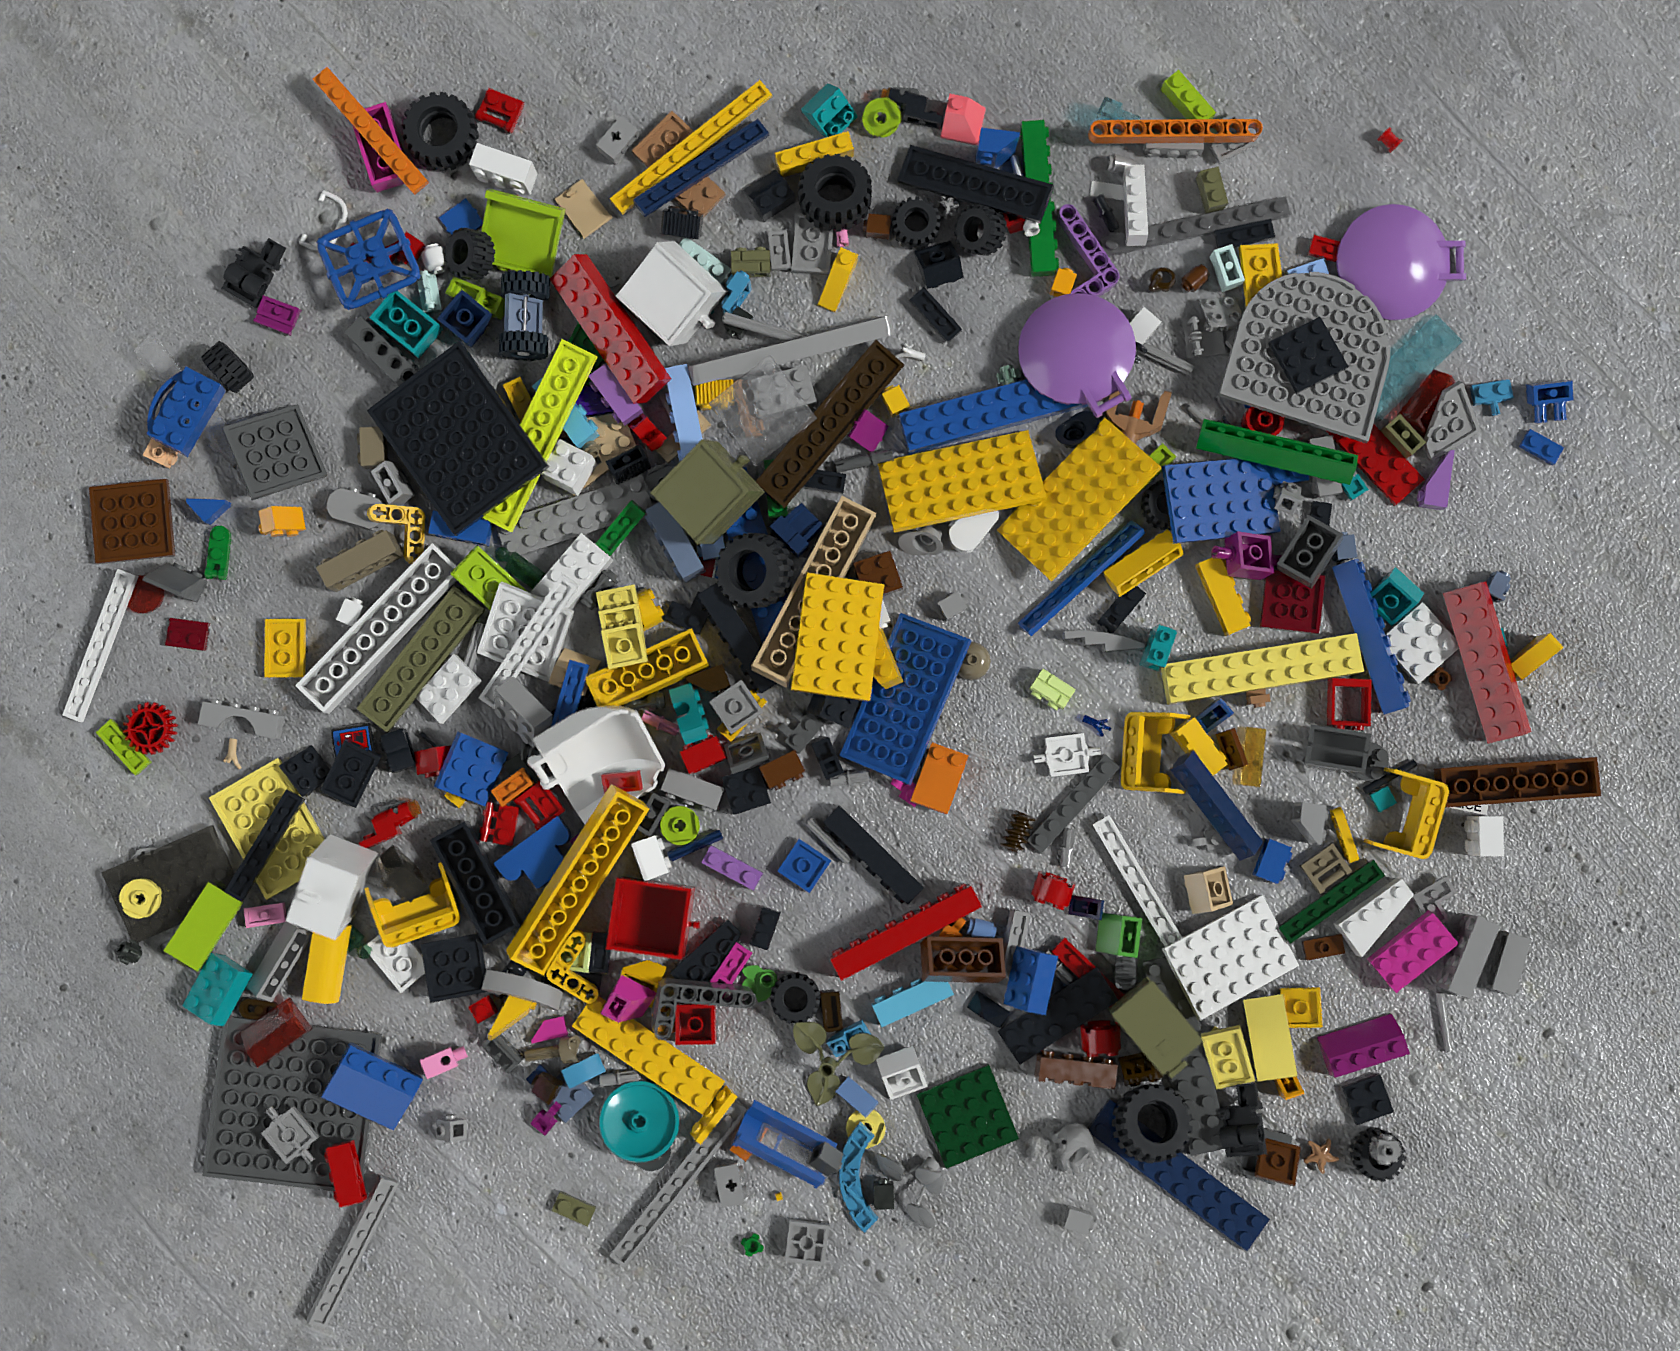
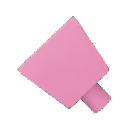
M464 1046L455 1050L452 1047H448L422 1058L420 1063L426 1078L429 1079L457 1067V1061L467 1058L468 1055ZM448 1056L450 1062L443 1063L442 1058Z

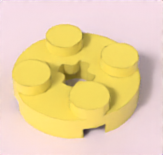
M134 879L124 885L119 895V901L124 908L123 911L128 916L137 919L148 917L160 907L162 890L149 879ZM142 893L144 895L145 901L138 903V898H136V895H140Z
M874 1109L867 1118L855 1110L849 1116L846 1123L847 1136L851 1135L861 1121L864 1125L869 1123L871 1132L875 1135L866 1149L879 1144L884 1138L886 1130L883 1117Z

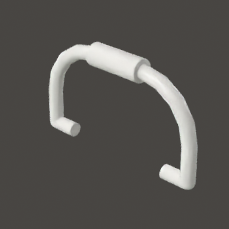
M323 190L318 199L319 201L323 202L325 196L337 201L342 207V219L339 220L335 230L345 226L348 213L344 201L338 196ZM302 234L299 244L318 251L317 246L305 242L307 235ZM340 237L331 240L330 243L335 244Z

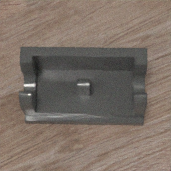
M500 1034L492 1041L487 1039L481 1044L508 1074L525 1058L503 1034Z

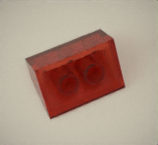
M1433 369L1398 413L1403 416L1423 439L1441 392L1456 383L1452 375Z
M289 997L242 1031L241 1037L247 1054L258 1068L265 1065L313 1028Z

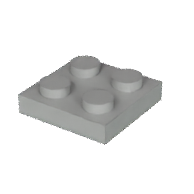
M742 680L709 701L731 734L764 713Z

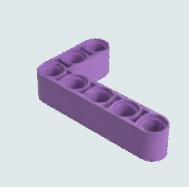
M1071 204L1063 205L1057 216L1058 223L1094 275L1093 278L1074 289L1071 294L1080 293L1100 297L1116 286L1119 280V272L1076 208ZM1068 212L1071 214L1072 217L1066 219L1063 217L1062 213ZM1073 229H1081L1082 234H1075ZM1084 244H1090L1093 249L1086 250ZM1094 260H1101L1103 266H1097ZM1111 275L1114 278V281L1108 282L1105 279V276ZM1089 286H1096L1098 292H1091Z

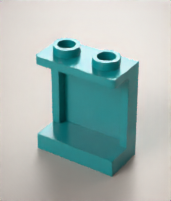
M1160 624L1153 627L1139 665L1155 671H1159L1160 667H1166L1177 630Z

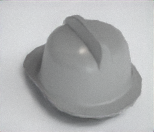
M931 526L920 527L916 532H907L901 535L898 543L904 552L911 555H938L943 550L941 542L942 531L936 530Z

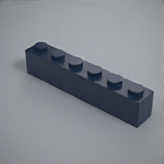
M1194 750L1180 756L1170 771L1239 861L1254 856L1263 843L1262 839Z

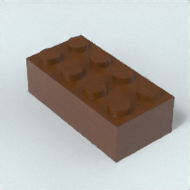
M927 936L920 943L923 982L999 983L1006 977L1003 938Z

